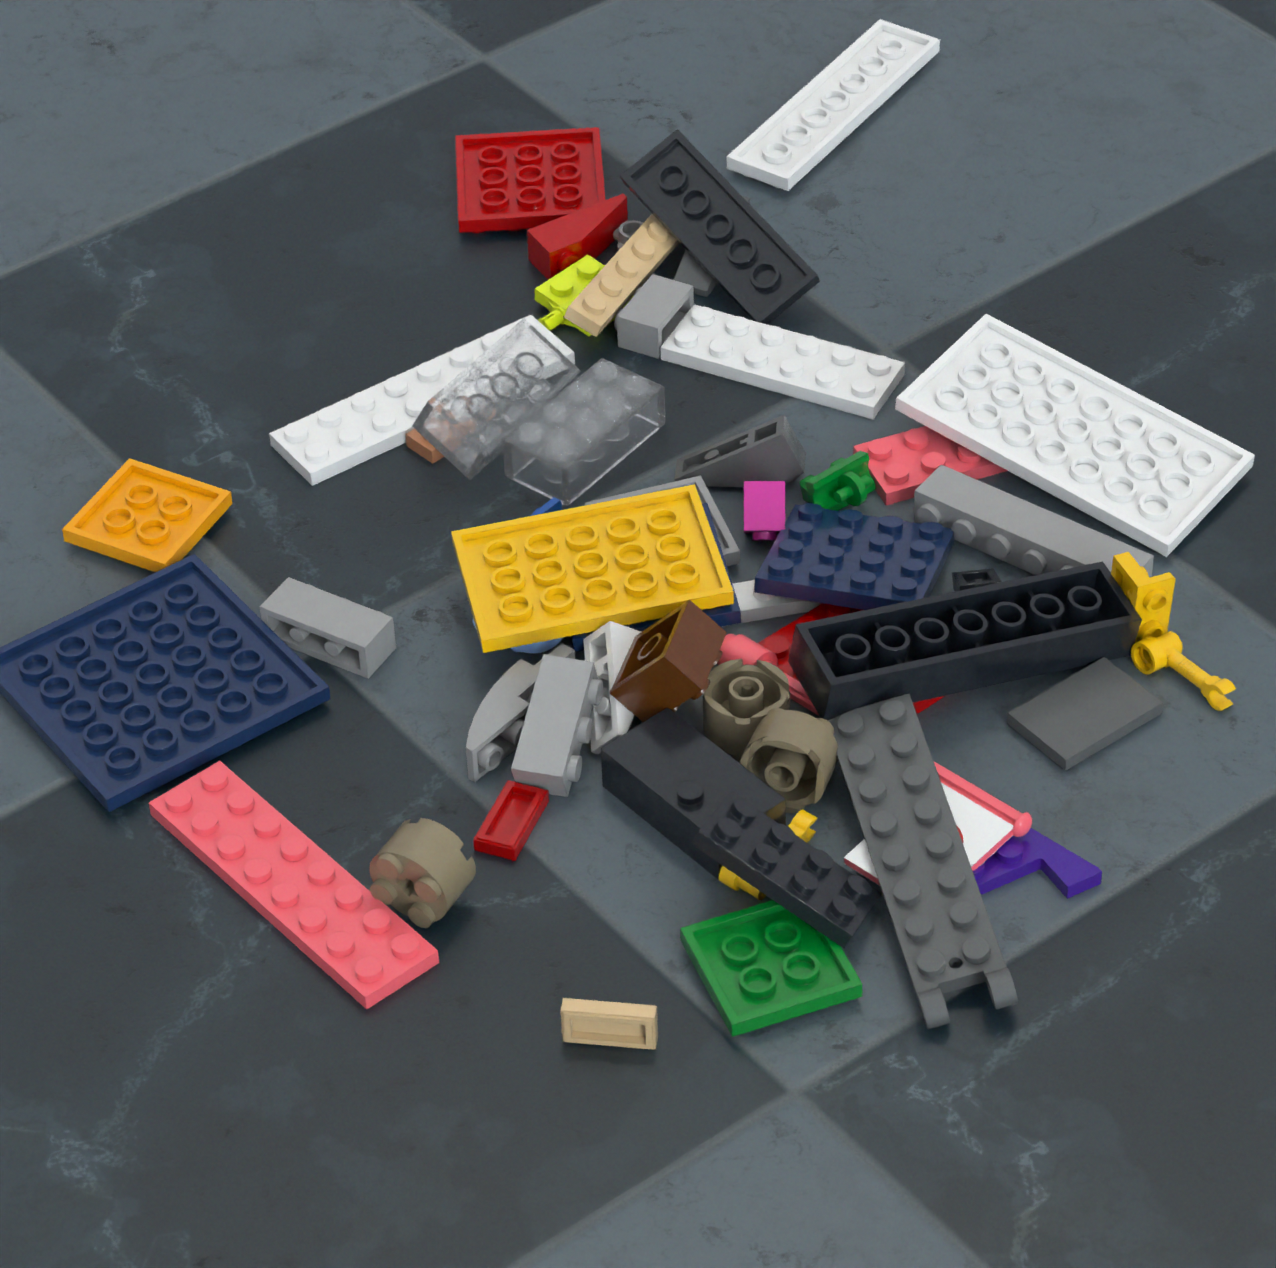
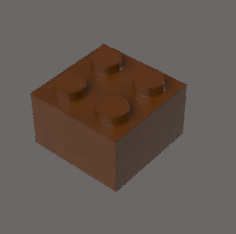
M689 599L634 637L610 694L642 722L667 707L675 713L683 702L689 698L692 700L698 699L709 687L710 680L708 676L711 669L722 656L720 648L727 632Z

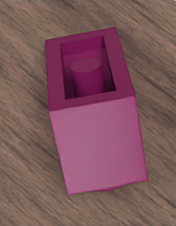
M744 481V534H752L753 541H775L777 534L781 530H785V481Z

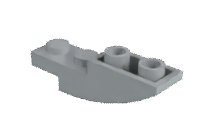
M561 643L548 655L575 659V650ZM523 659L518 660L501 676L482 700L471 723L466 743L468 779L474 783L487 772L497 768L504 758L517 749L541 660L534 666Z

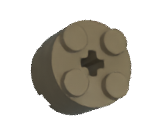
M736 659L716 666L710 671L708 676L710 685L703 693V729L706 738L724 752L731 754L732 758L740 762L757 725L766 717L767 713L774 708L790 710L788 678L781 669L766 661L757 660V665H743V659Z
M781 708L771 709L766 717L757 725L741 757L740 764L786 799V813H797L804 809L805 806L812 803L816 804L821 799L838 762L836 753L838 745L834 737V728L827 720L815 718L800 711L784 710Z
M420 818L417 823H410V819L400 825L372 859L370 875L373 884L370 886V892L375 899L382 901L385 905H391L402 914L409 916L415 925L421 928H428L433 922L444 917L470 885L476 875V865L472 856L468 861L460 851L464 843L451 830L430 819Z

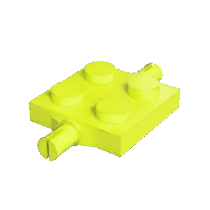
M586 255L535 288L534 300L550 312L543 318L538 319V321L549 331L560 324L575 327L588 337L592 334L564 318L568 306L605 265L590 255Z

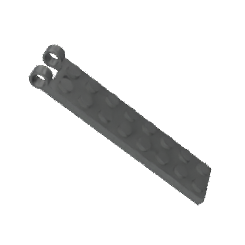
M910 694L860 707L828 720L834 728V737L838 745L836 752L838 762L927 1030L950 1023L943 994L986 982L995 1010L1018 1004L1012 976L1004 961ZM962 964V966L957 969L951 968Z

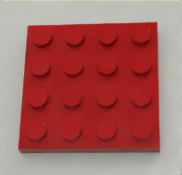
M599 127L455 136L459 233L531 229L605 201Z

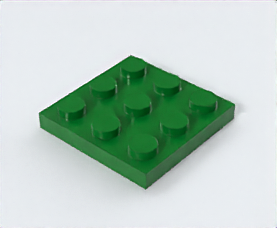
M774 900L680 928V941L732 1037L862 997L863 984L841 946Z

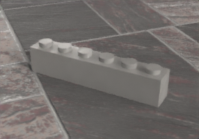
M940 465L914 491L915 523L936 522L943 527L951 528V531H954V540L1031 574L1039 575L1102 561L1111 572L1113 556L1129 552L1136 562L1146 569L1149 578L1152 577L1154 555L944 465Z

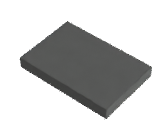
M1103 657L1008 712L1007 724L1066 771L1161 715L1163 712V702L1111 661Z

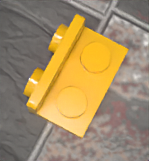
M1129 552L1114 555L1111 574L1142 619L1135 643L1147 637L1157 638L1167 633L1176 580L1174 576L1168 572L1149 578L1146 569L1140 566Z

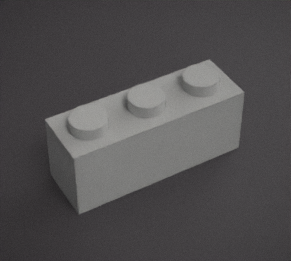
M290 577L260 606L261 620L290 648L368 679L396 649L393 617Z
M543 654L511 767L515 782L546 789L549 794L568 797L571 783L578 782L582 770V757L579 756L582 743L588 744L592 734L593 720L590 718L593 705L598 706L600 704L603 692V681L597 677L594 662Z

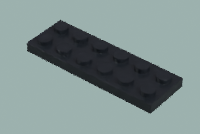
M678 129L620 175L628 189L753 321L768 325L820 282L818 275Z

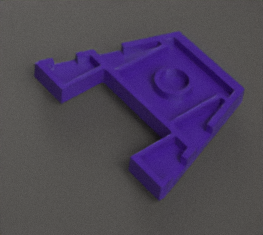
M1032 828L1022 837H1015L1013 835L981 866L973 871L981 895L1037 870H1042L1067 899L1101 884L1102 871L1097 866Z

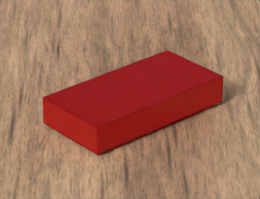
M507 780L473 839L474 850L516 861L549 802L548 790Z

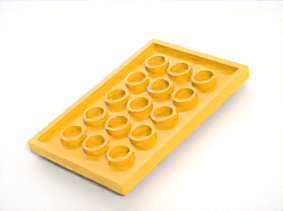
M695 484L451 531L453 547L483 653L593 632L609 621L621 625H630L663 618L689 599L701 610L734 604L733 589Z

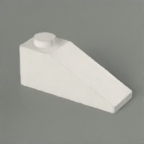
M609 621L583 639L585 661L594 662L597 677L603 681L600 704L598 706L593 705L590 718L593 720L590 738L591 752L595 754H600L602 747L627 733L634 714L610 694V691L634 637L641 633V631Z

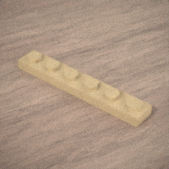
M651 214L568 306L564 318L597 337L615 317L619 309L623 308L630 300L636 289L644 284L679 242Z

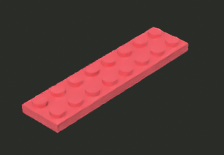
M221 761L216 762L149 802L150 814L366 1010L439 964L438 950L382 901L375 899L365 886Z

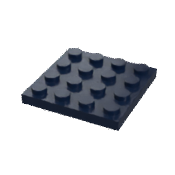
M813 503L795 504L785 522V530L780 531L755 576L754 592L861 610L930 597L954 545V531L936 522L920 524L903 521L896 516L875 517L863 515L861 512L852 509L836 511L823 509L820 505Z

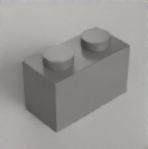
M652 274L642 287L636 289L633 298L624 308H620L616 314L614 327L617 330L618 347L659 359L661 357L660 347L694 305L693 286Z

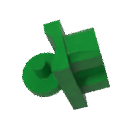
M859 451L846 459L839 458L830 464V468L816 476L809 475L800 480L799 485L803 500L807 503L820 505L823 509L836 511L849 504L852 506L863 504L867 500V494L877 489L869 472L868 453Z

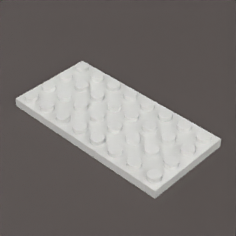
M985 314L896 398L895 410L1165 557L1179 545L1252 468L1255 458L1254 454L988 314Z

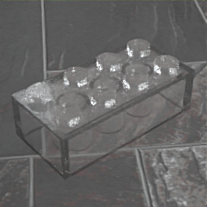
M523 318L427 401L412 426L460 472L471 480L564 397L581 371Z
M601 358L502 439L505 477L550 499L555 497L568 507L666 424L664 386Z

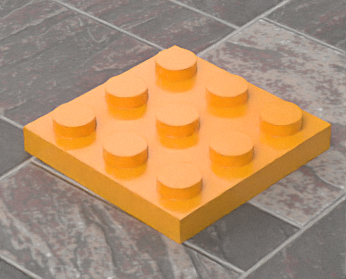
M129 458L62 529L64 542L153 572H158L182 560L233 504L231 491Z

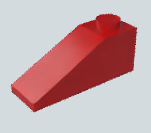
M620 194L528 229L529 261L549 280L586 255L596 259L616 240L613 238V232L619 229L622 223L628 221L627 197L624 194Z

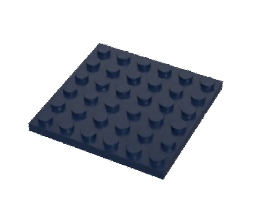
M195 554L0 647L1 695L108 812L331 699L329 686Z

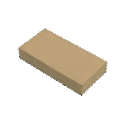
M563 998L561 1025L563 1042L656 1050L658 1040L657 1006Z

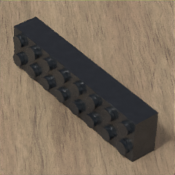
M1102 561L796 624L788 662L820 718L828 721L851 710L905 694H910L912 702H918L1089 665L1103 657L1112 660L1131 656V648L1135 644L1142 619Z

